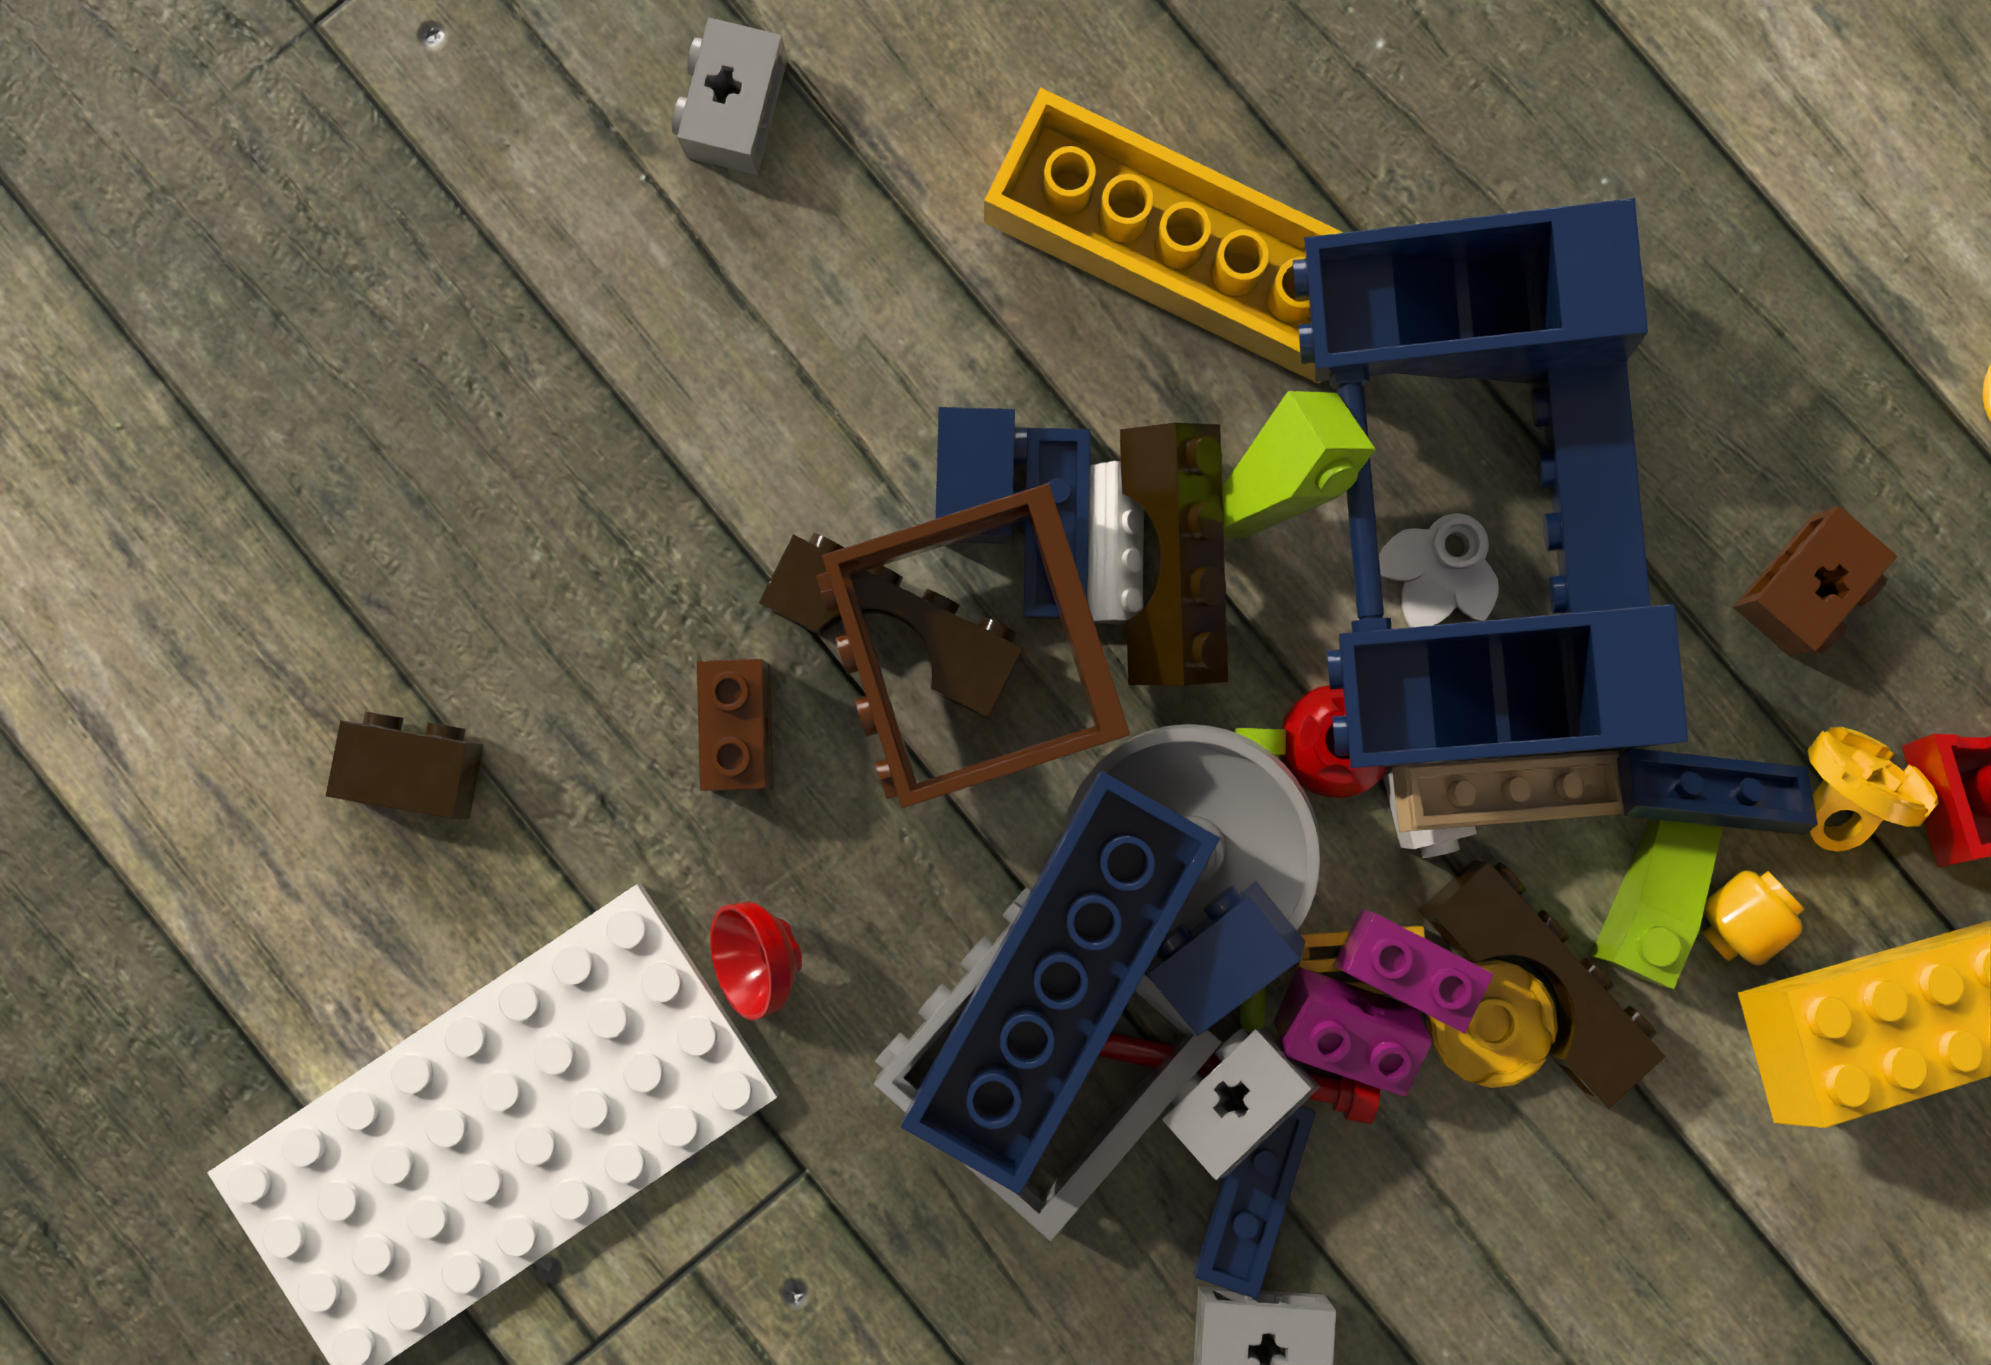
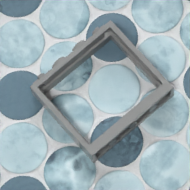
M1027 887L1002 914V917L1010 924L994 943L984 935L961 961L960 965L968 972L953 990L950 991L944 984H941L917 1013L926 1021L908 1040L899 1032L875 1060L883 1070L877 1076L874 1085L904 1112L908 1109L919 1089V1086L906 1074L968 1003L1031 890ZM1145 973L1135 991L1183 1034L1173 1044L1174 1048L1164 1061L1147 1074L1046 1193L1042 1196L1029 1183H1026L1022 1192L1018 1195L964 1164L1050 1242L1177 1096L1179 1086L1182 1083H1188L1222 1043L1209 1029L1196 1036Z

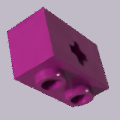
M1364 909L1360 910L1333 964L1334 967L1464 1034L1494 975L1400 925Z
M1301 967L1297 968L1273 1021L1285 1057L1403 1097L1407 1096L1433 1042L1416 1008Z

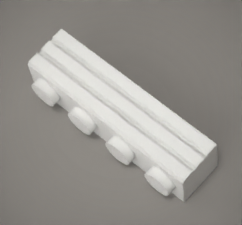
M1121 461L1090 465L1087 602L1095 623L1114 625L1126 624L1127 620L1143 610L1144 508L1132 498L1122 494Z

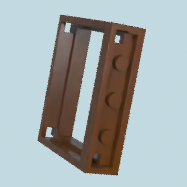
M1049 483L822 555L827 572L816 575L827 612L837 609L840 611L846 634L835 637L847 675L859 671L866 696L855 699V703L866 736L878 734L886 759L876 761L875 766L886 799L898 796L901 807L906 808L1130 735ZM1028 519L1095 726L917 783L851 575Z

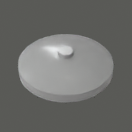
M1197 724L1171 725L1143 732L1128 739L1108 753L1086 776L1070 804L1063 833L1096 774L1101 770L1220 837L1218 844L1167 934L1180 924H1184L1190 931L1208 917L1203 909L1217 895L1232 885L1241 892L1255 881L1267 893L1296 930L1299 929L1310 910L1318 885L1322 856L1321 838L1313 807L1304 789L1285 764L1257 742L1226 729ZM1156 953L1155 956L1153 957V959H1152L1151 963L1149 964V966H1148L1146 972L1149 971V969H1150V967H1151V965H1152V963H1153L1155 957L1158 955L1157 953Z

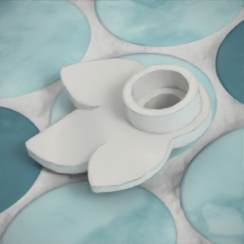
M1460 513L1448 514L1435 521L1429 529L1413 528L1402 530L1393 536L1379 552L1381 576L1404 582L1401 588V608L1410 627L1438 624L1449 616L1456 607L1467 616L1478 621H1484L1491 613L1498 598V578L1485 560L1489 548L1486 531L1473 517ZM1448 535H1456L1463 540L1465 549L1460 557H1454L1446 551L1445 540Z

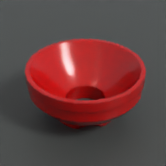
M1330 685L1317 687L1305 693L1293 703L1285 715L1281 729H1286V754L1281 756L1285 766L1296 777L1300 785L1308 791L1323 797L1346 798L1356 796L1372 788L1382 779L1390 765L1350 768L1349 759L1337 758L1329 752L1326 746V734L1333 724L1332 716L1345 715L1343 689L1330 690Z
M750 901L722 906L716 912L710 931V948L715 974L726 999L736 1012L749 1020H758L777 1012L783 1007L789 997L796 973L802 968L801 949L792 935L791 926L785 920L774 916L764 907Z

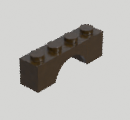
M1175 422L1120 429L1122 494L1138 502L1149 514L1158 534L1161 551L1160 574L1153 596L1143 610L1126 621L1128 685L1187 686L1228 682L1220 424Z
M817 533L812 534L809 542L793 534L759 604L766 610L822 637L832 627L840 623L842 618L839 609L827 612L816 575L827 572L822 555L844 547ZM883 565L851 575L863 614H882L896 618L911 627L924 641L931 658L932 692L989 720L1022 654L1023 648L1012 643L1017 633L986 617H982L977 626L957 616L956 613L960 605L930 589H926L921 598L899 587L903 577Z
M1473 860L1418 911L1449 946L1466 960L1479 962L1500 955H1519L1540 970L1553 991L1557 1008L1558 1030L1554 1044L1551 1043L1547 1054L1589 1100L1610 1109L1666 1057L1651 1041L1657 1034L1656 1030L1633 1007L1628 1005L1623 1010L1607 992L1613 987L1611 980L1591 960L1585 957L1579 961L1564 945L1569 939L1568 933L1549 913L1541 910L1536 914L1520 897L1526 891V888L1509 868L1500 862L1493 867L1490 862Z

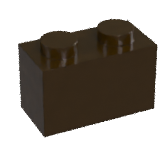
M367 711L364 713L363 723L340 720L325 797L450 819H470L484 744L464 741L466 729L427 722L425 734L402 730L404 718Z

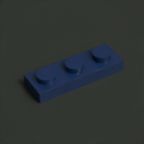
M1027 428L1026 490L1049 483L1087 599L1090 429ZM1027 519L1025 520L1023 618L1060 619L1036 541Z
M1627 748L1617 758L1624 816L1800 835H1805L1818 825L1807 767Z
M1301 1105L1228 1176L1223 1177L1193 1271L1196 1279L1258 1299L1315 1118L1316 1111L1313 1108Z

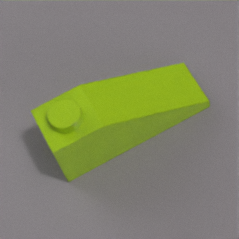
M1288 391L1222 487L1224 538L1250 537L1340 497L1356 482L1359 471L1376 449L1338 393Z
M1649 819L1590 956L1648 983L1674 989L1700 930L1723 826Z

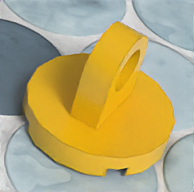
M1830 727L1826 732L1823 730L1807 750L1810 763L1824 779L1812 794L1818 825L1809 831L1814 842L1823 849L1836 852L1853 849L1863 844L1883 820L1906 827L1920 826L1939 802L1933 785L1919 769L1909 764L1902 771L1890 761L1895 754L1890 751V747L1861 732L1845 727ZM1841 810L1855 811L1852 818L1842 825L1833 827L1824 825L1826 819L1835 812Z

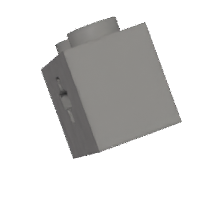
M708 17L703 39L695 37L690 47L687 70L688 74L693 77L687 98L682 96L678 98L672 119V132L677 135L686 158L758 175L788 61L782 35ZM730 88L736 89L738 94H729ZM716 97L726 98L725 104L718 103Z
M1242 1028L1233 1034L1215 1053V1056L1221 1063L1204 1079L1198 1073H1195L1188 1083H1182L1178 1088L1179 1093L1171 1101L1175 1107L1162 1119L1215 1180L1228 1176L1320 1088L1319 1084L1296 1060L1285 1057L1282 1045L1267 1029H1255L1249 1035ZM1227 1085L1231 1088L1245 1085L1250 1090L1243 1099L1244 1104L1249 1109L1248 1111L1245 1109L1230 1111L1225 1106L1232 1097L1226 1088Z
M1198 1286L1193 1364L1333 1365L1336 1310L1328 1298L1321 1294L1260 1290L1258 1299L1226 1288ZM1270 1333L1275 1343L1266 1344L1264 1354L1256 1355L1252 1346L1260 1345L1262 1334Z

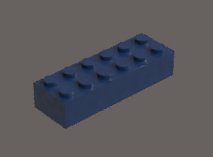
M1099 770L906 1110L901 1128L1020 1195L1213 853L1220 837Z

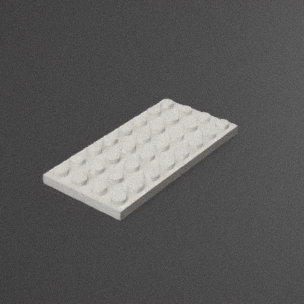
M640 883L207 1173L329 1364L384 1365L776 1099L780 1093Z

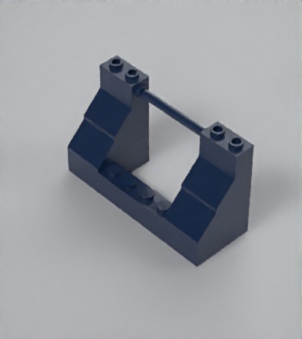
M1635 198L1304 237L1305 259L1293 260L1296 300L1309 298L1311 323L1298 324L1301 364L1314 363L1316 382L1330 380V387L1337 389L1338 395L1367 437L1368 426L1364 386L1370 383V376L1397 373L1448 379L1475 378L1526 384L1541 383V389H1533L1531 394L1534 426H1545L1547 451H1538L1537 469L1540 488H1551L1553 513L1543 515V533L1546 550L1557 551L1559 575L1549 577L1551 610L1553 614L1557 615L1392 629V619L1383 618L1384 605L1371 459L1369 458L1359 471L1356 482L1346 491L1357 618L1359 620L1351 622L1352 633L1339 634V649L1327 650L1330 690L1343 689L1345 715L1332 716L1336 756L1349 755L1350 768L1688 742L1675 604L1651 606L1629 390L1627 360L1648 333Z

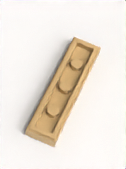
M1603 751L1392 767L1399 832L1624 814L1617 758L1620 756L1619 751Z

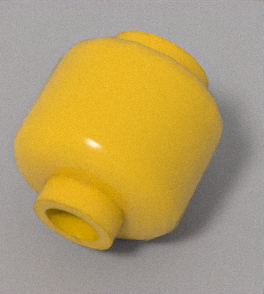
M1743 870L1707 898L1704 915L1711 926L1702 933L1728 962L1740 955L1750 964L1763 965L1799 937L1803 926L1798 915L1805 909L1769 871L1759 876L1753 871Z

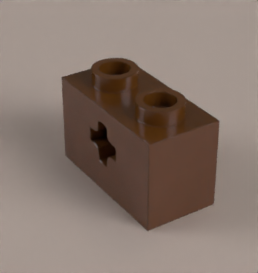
M1836 506L1812 515L1733 608L1789 657L1816 651L1822 653L1836 643L1843 635L1847 625L1842 620L1856 604L1858 606L1866 604L1882 590L1888 580L1883 573L1898 556L1843 508ZM1818 591L1823 597H1819L1815 592Z
M763 659L697 661L700 791L774 789L770 664Z

